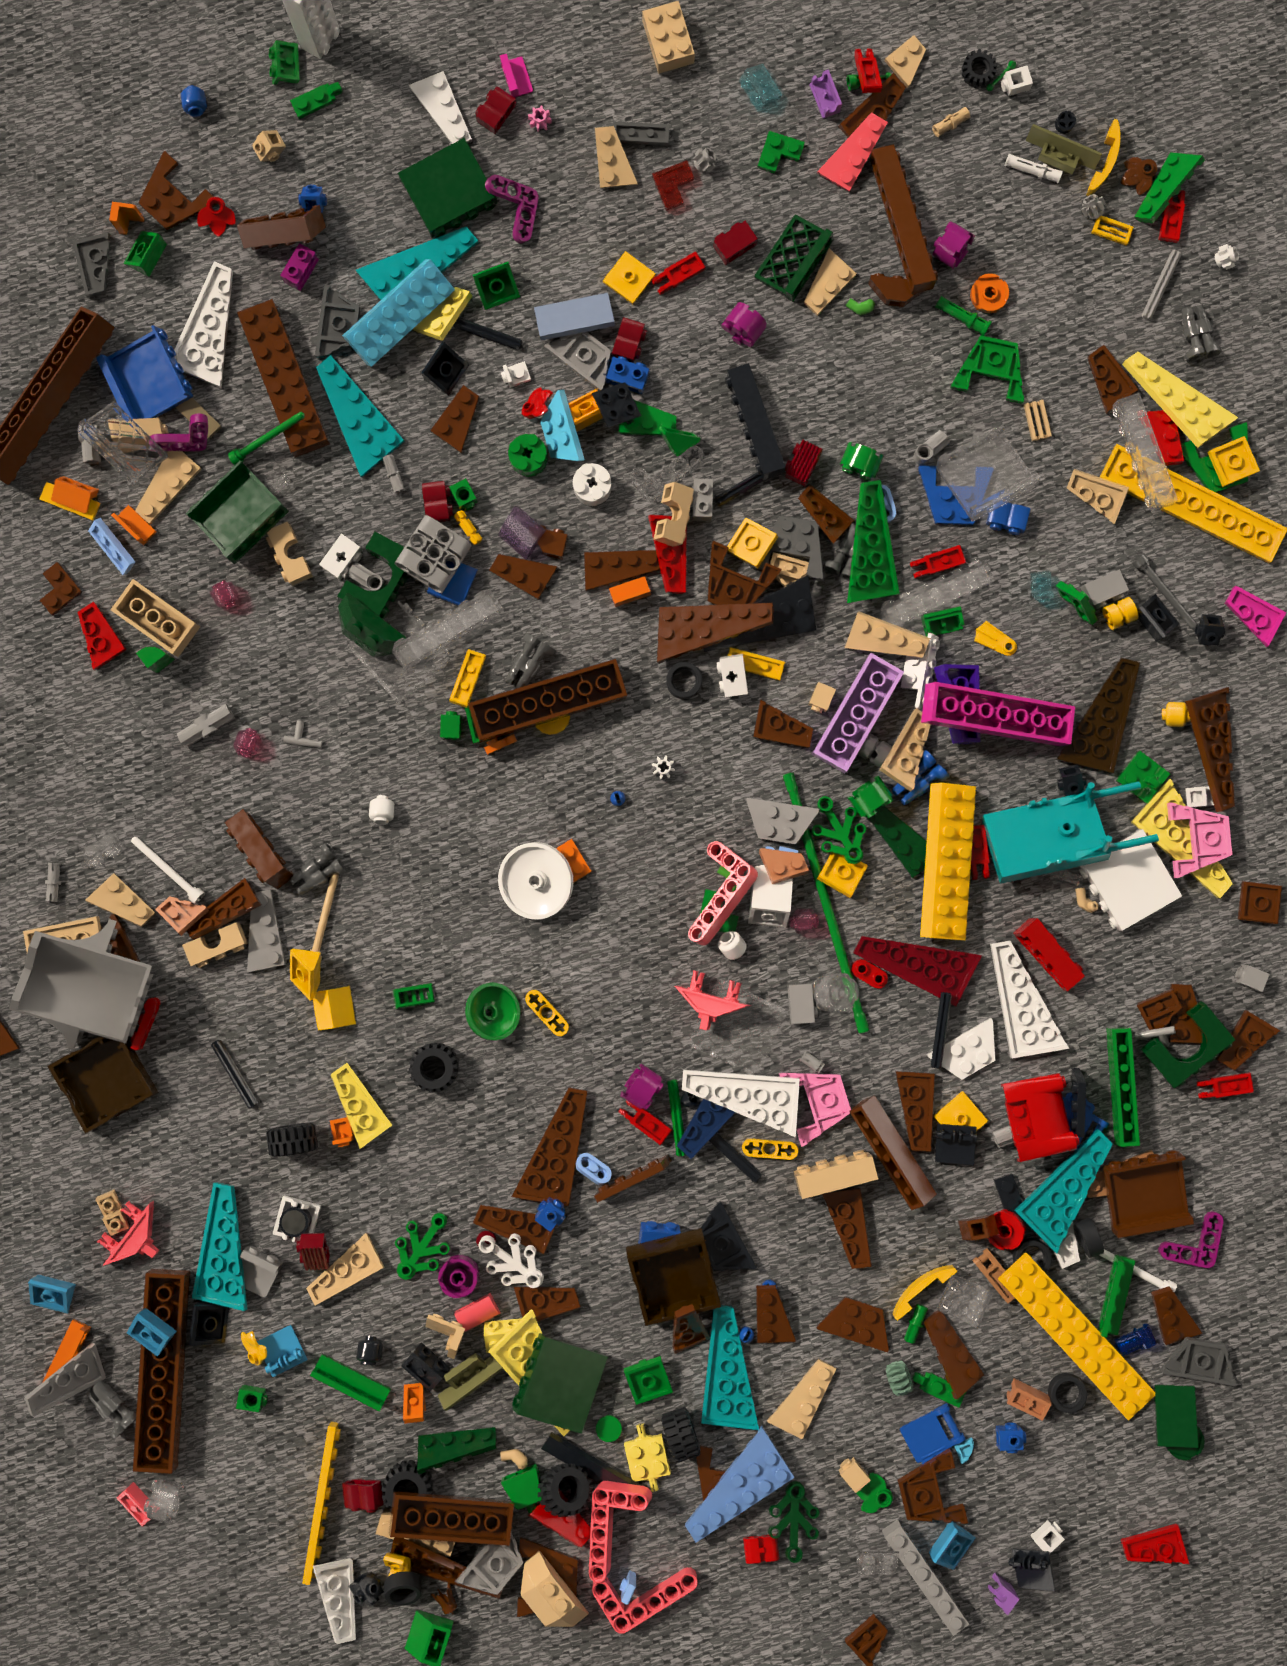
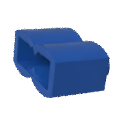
M993 499L986 525H990L992 530L1000 531L1002 528L1009 530L1008 533L1019 535L1024 533L1031 508Z

